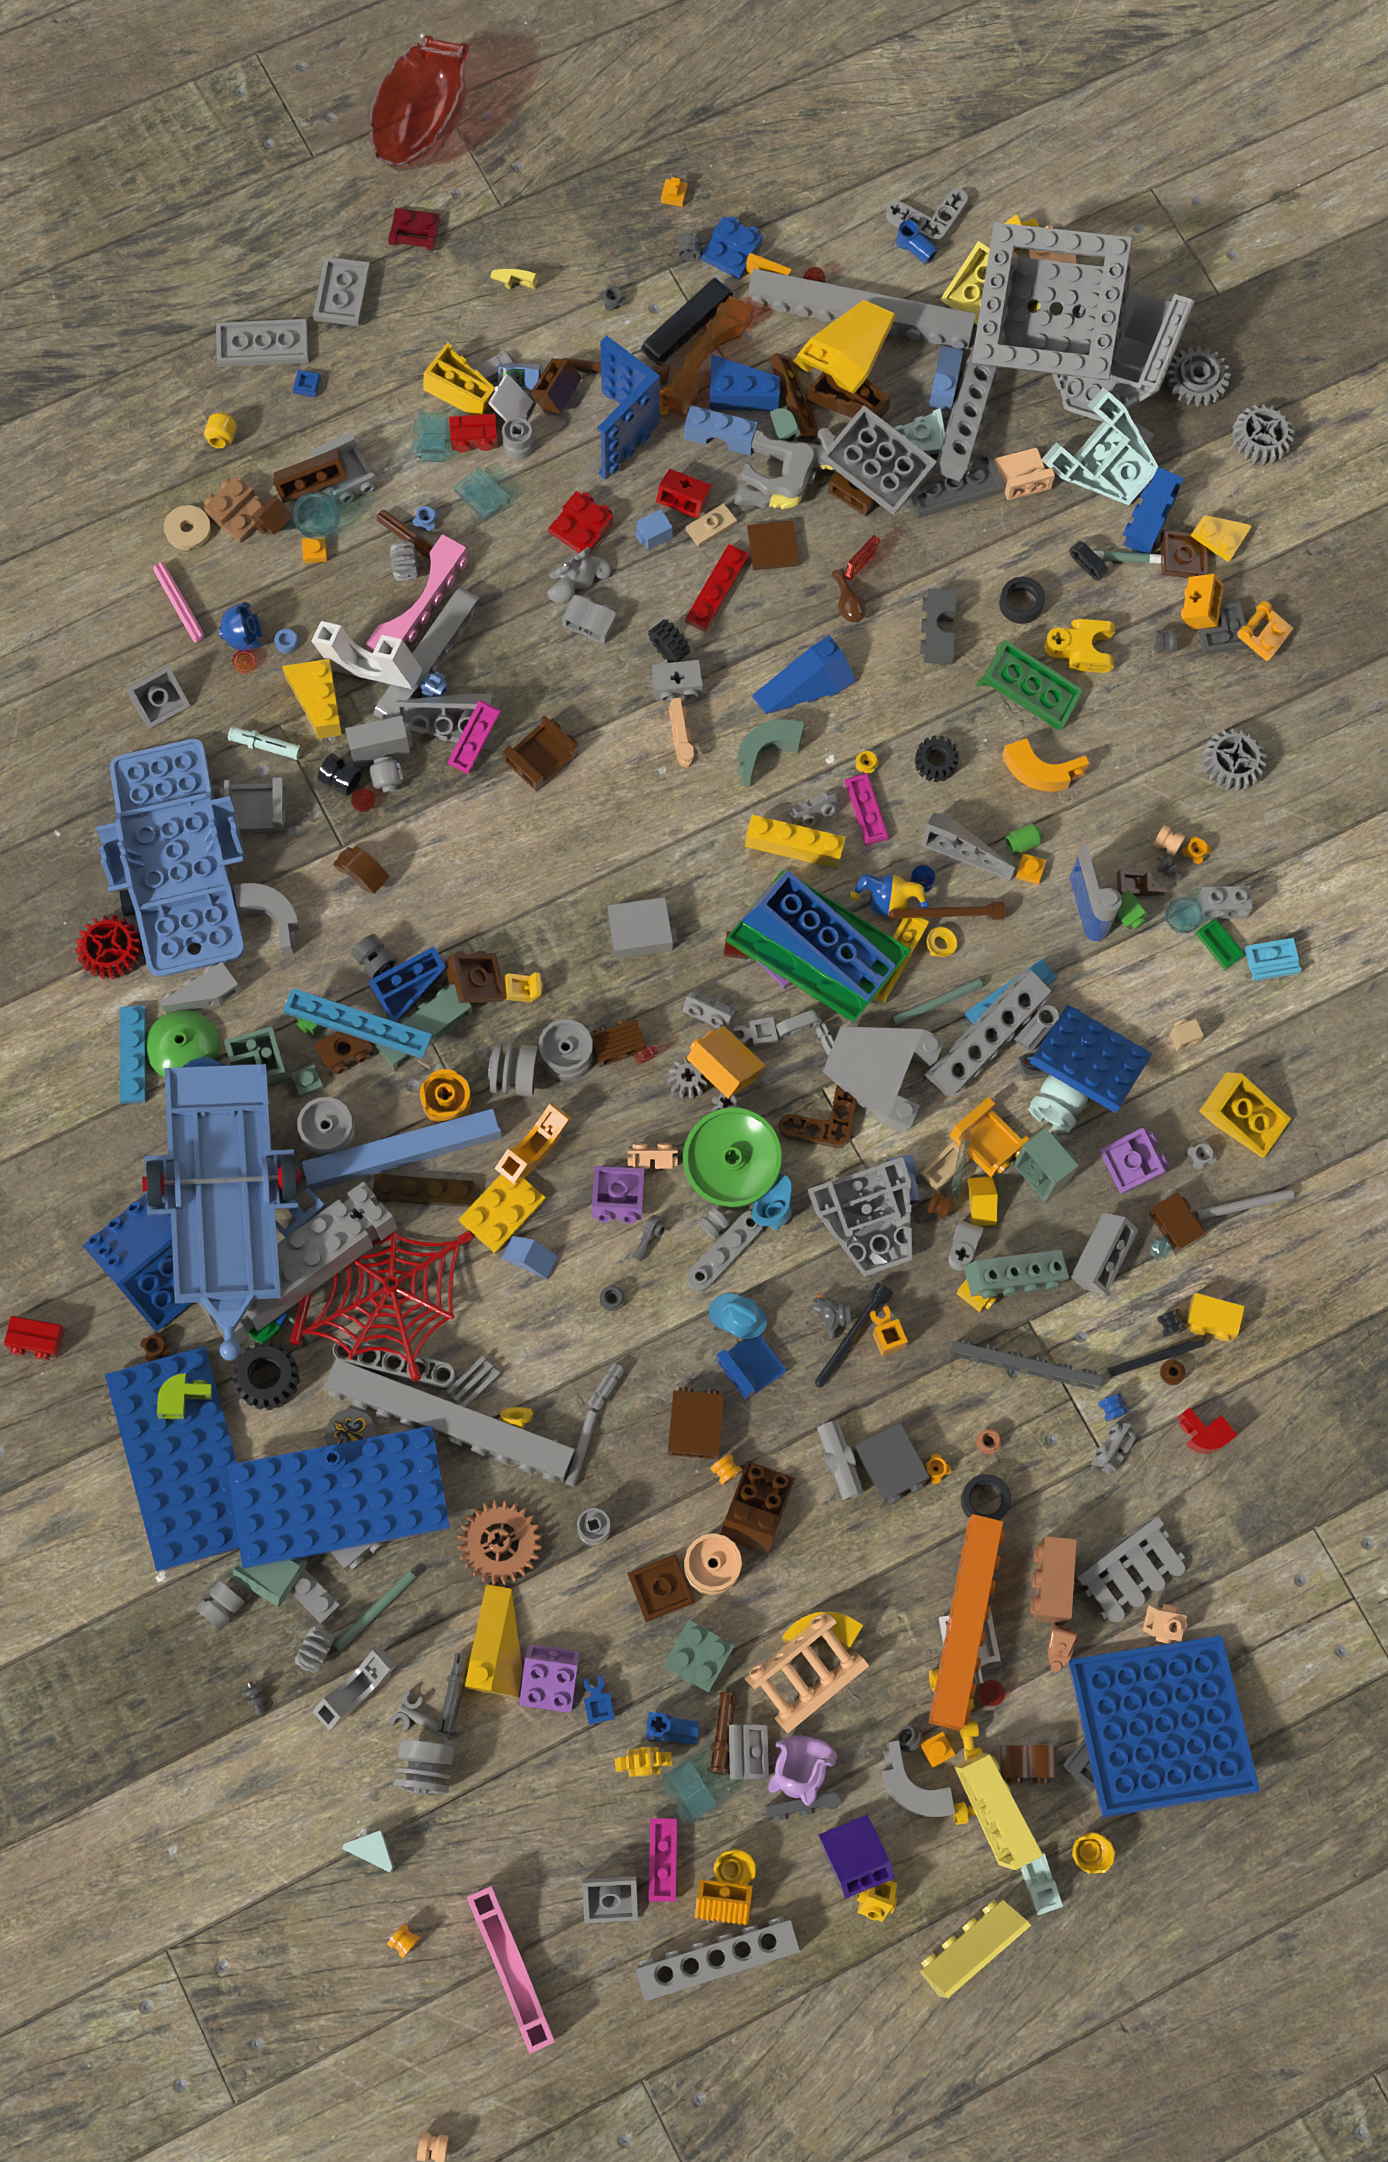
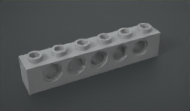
M973 350L964 367L934 469L935 473L959 482L964 474L968 475L973 463V461H970V456L975 454L978 446L975 439L980 436L983 424L980 421L987 414L989 406L985 404L986 401L990 400L994 390L991 387V383L995 382L999 373V369H996V367L972 364Z
M1032 970L1022 971L933 1065L925 1076L944 1096H956L961 1093L965 1088L964 1083L969 1078H974L982 1070L980 1066L986 1060L989 1061L997 1055V1048L1002 1043H1007L1015 1035L1013 1031L1019 1025L1022 1026L1030 1020V1013L1035 1008L1038 1009L1048 1000L1046 996L1051 990ZM1021 994H1024L1026 997L1024 1006L1019 1002ZM1005 1011H1007L1010 1015V1019L1007 1024L1003 1021V1014ZM989 1028L993 1031L991 1041L986 1038V1032ZM972 1046H975L977 1050L975 1058H971L969 1053ZM956 1063L960 1066L958 1076H955L953 1073V1067Z
M782 1916L768 1921L769 1927L760 1930L758 1925L742 1929L744 1935L733 1938L732 1933L716 1937L718 1941L716 1944L707 1946V1942L703 1941L691 1945L692 1951L684 1954L678 1949L666 1953L665 1960L656 1962L655 1957L639 1962L640 1968L635 1970L644 2001L646 2002L799 1953L800 1950L791 1920L784 1921ZM766 1933L772 1934L776 1940L775 1946L770 1950L764 1949L761 1945V1937ZM744 1941L749 1945L750 1953L747 1957L740 1958L736 1955L735 1946L738 1942ZM713 1950H720L724 1954V1962L720 1966H713L709 1961V1955ZM694 1958L697 1960L699 1968L695 1974L690 1975L684 1971L683 1963L686 1959ZM662 1966H668L673 1971V1977L667 1983L659 1981L657 1977V1972Z

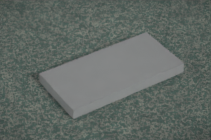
M308 319L217 322V366L309 363Z

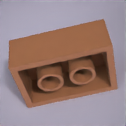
M1045 1536L1034 1547L1033 1562H1037V1569L1032 1573L1031 1588H1035V1595L1030 1600L1029 1609L1030 1614H1034L1033 1621L1065 1624L1072 1619L1076 1539Z

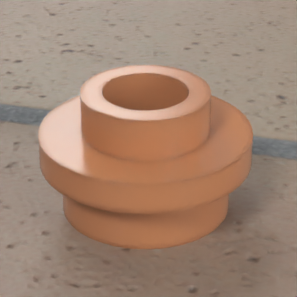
M993 1429L982 1430L976 1438L977 1448L982 1453L988 1455L996 1453L1002 1444L1000 1434ZM991 1438L993 1445L986 1446L984 1439Z

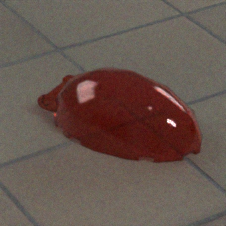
M426 35L421 45L417 42L409 46L410 50L403 56L399 55L392 62L393 66L388 74H384L377 87L369 114V123L371 125L369 140L377 159L394 170L401 172L421 168L445 146L461 117L467 95L464 62L469 51L467 43L457 44L433 39L432 36Z

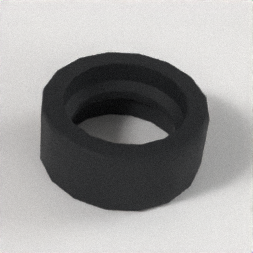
M1025 576L1015 577L1009 580L1002 589L999 600L1000 611L1011 622L1018 624L1030 623L1037 619L1042 612L1045 601L1044 589L1032 578ZM1015 590L1028 591L1036 599L1035 606L1026 611L1017 610L1009 603V595Z
M982 1474L972 1478L966 1484L961 1494V1506L968 1518L974 1514L1000 1521L1007 1514L1011 1505V1494L1008 1486L1002 1479L990 1474ZM990 1485L999 1492L1001 1504L995 1513L985 1515L973 1508L971 1494L976 1487Z

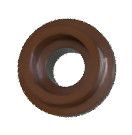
M1168 1360L1160 1368V1377L1168 1385H1178L1185 1378V1368L1177 1360ZM1169 1369H1176L1177 1376H1171Z

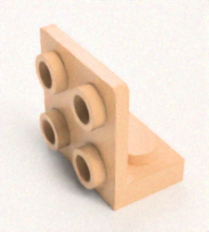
M1037 448L994 459V463L1005 485L1004 493L1007 501L1051 489L1055 477L1053 469L1044 468Z

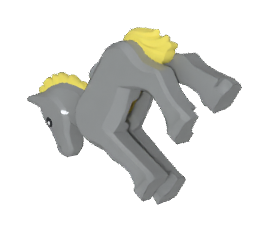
M821 428L817 434L820 445H814L804 442L770 439L762 431L756 430L752 441V451L783 461L782 474L780 477L767 478L759 474L752 465L745 463L740 480L746 481V484H750L760 491L749 490L746 486L739 485L734 504L755 505L761 508L769 506L775 509L797 506L803 500L808 484L813 485L816 476L814 469L834 470L820 458L837 437L829 429Z

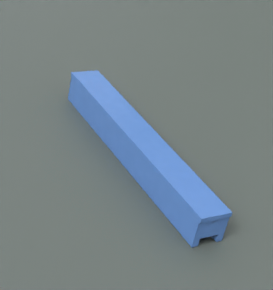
M490 1109L302 1162L307 1180L306 1185L311 1191L497 1140L502 1138L494 1111Z

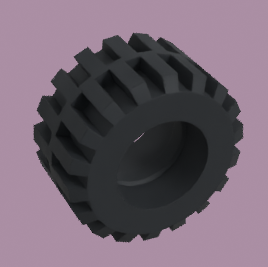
M260 1342L254 1343L255 1347L250 1348L248 1346L245 1348L246 1353L244 1355L240 1353L237 1357L238 1363H234L233 1369L235 1372L232 1374V1379L235 1382L234 1386L242 1399L250 1406H255L256 1409L262 1410V1408H266L267 1410H273L274 1406L280 1408L283 1406L282 1403L285 1401L289 1402L292 1399V1393L296 1394L298 1390L296 1386L300 1384L299 1368L287 1349H283L281 1345L277 1343L272 1345L271 1342H265V1345H261ZM266 1363L276 1364L281 1370L278 1382L268 1389L256 1388L252 1383L254 1371Z

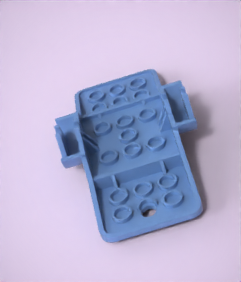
M188 739L115 757L110 763V774L117 814L114 823L96 827L102 843L98 850L102 857L100 860L109 882L108 892L128 888L135 909L149 971L156 977H166L209 967L220 962L226 963L239 959L245 951L227 865L244 861L243 843L230 796L219 799L214 797L206 752L202 742L197 739ZM193 943H199L202 946L201 951L196 955L188 952L189 946Z

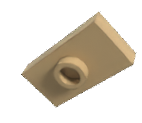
M723 503L687 525L686 532L695 544L701 547L735 526L737 520Z

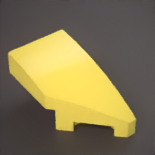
M519 269L493 270L490 276L493 280L505 283L504 287L511 289L513 282L532 289H536L538 284L536 273Z

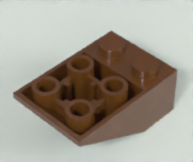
M747 1460L720 1535L726 1536L738 1544L768 1554L795 1478Z

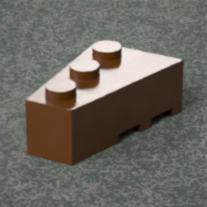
M823 372L807 391L808 403L854 418L863 406L867 407L879 418H882L888 412L890 406V396L867 379L853 394L839 387L831 375Z

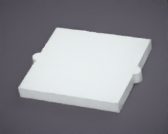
M506 374L499 386L495 387V392L488 404L506 422L513 417L527 418V412L534 401Z

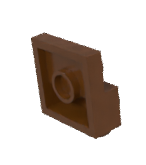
M463 951L452 953L445 961L449 984H455L459 1003L503 1002L507 998L496 953L478 951L473 954H465Z

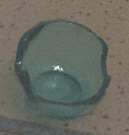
M1186 897L1171 901L1165 911L1166 923L1171 930L1180 934H1188L1199 928L1203 919L1202 909L1198 903Z

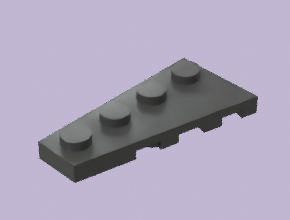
M987 451L982 454L981 458L973 461L969 474H964L960 482L948 477L939 482L934 481L918 490L910 498V501L918 518L1003 493L1005 492V485L990 452Z

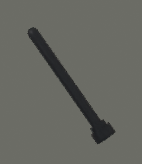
M877 1282L871 1290V1301L816 1378V1387L821 1388L825 1385L870 1320V1312L876 1311L879 1305H883L885 1302L888 1303L893 1296V1292L886 1286Z

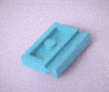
M1294 938L1245 947L1253 982L1300 974L1302 971L1298 962L1299 958Z

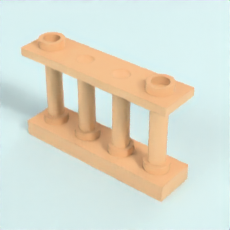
M827 1612L816 1616L811 1621L810 1626L762 1665L759 1664L752 1668L749 1675L745 1678L754 1690L761 1686L779 1709V1715L774 1719L787 1733L869 1667L864 1658L858 1653L849 1654L830 1629L837 1622ZM821 1635L841 1660L840 1664L832 1671H828L810 1646ZM800 1652L803 1653L820 1676V1681L813 1687L808 1688L789 1662ZM780 1669H782L800 1693L799 1698L792 1704H787L769 1680Z

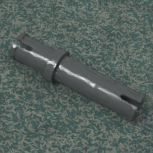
M455 1653L451 1675L447 1677L448 1688L437 1731L440 1733L454 1734L471 1657L468 1654L461 1653L460 1656V1653Z

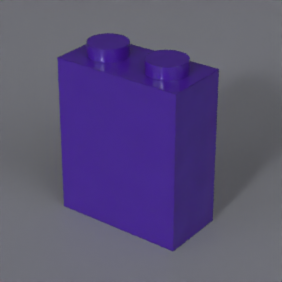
M868 1815L853 1819L851 1822L819 1834L823 1852L845 1899L895 1879L891 1862Z

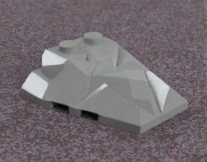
M903 1157L807 1189L815 1213L863 1276L912 1260V1228L910 1225L911 1180Z

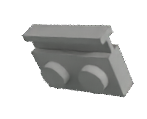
M729 1725L730 1780L769 1779L767 1725Z

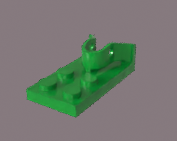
M1005 639L995 648L996 654L984 676L976 683V686L978 688L980 686L993 687L1060 731L1066 724L1083 690Z

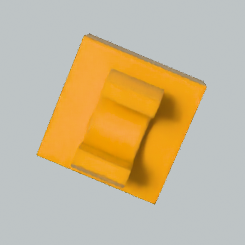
M671 177V180L666 179L661 195V203L683 207L688 183L680 182L681 179Z

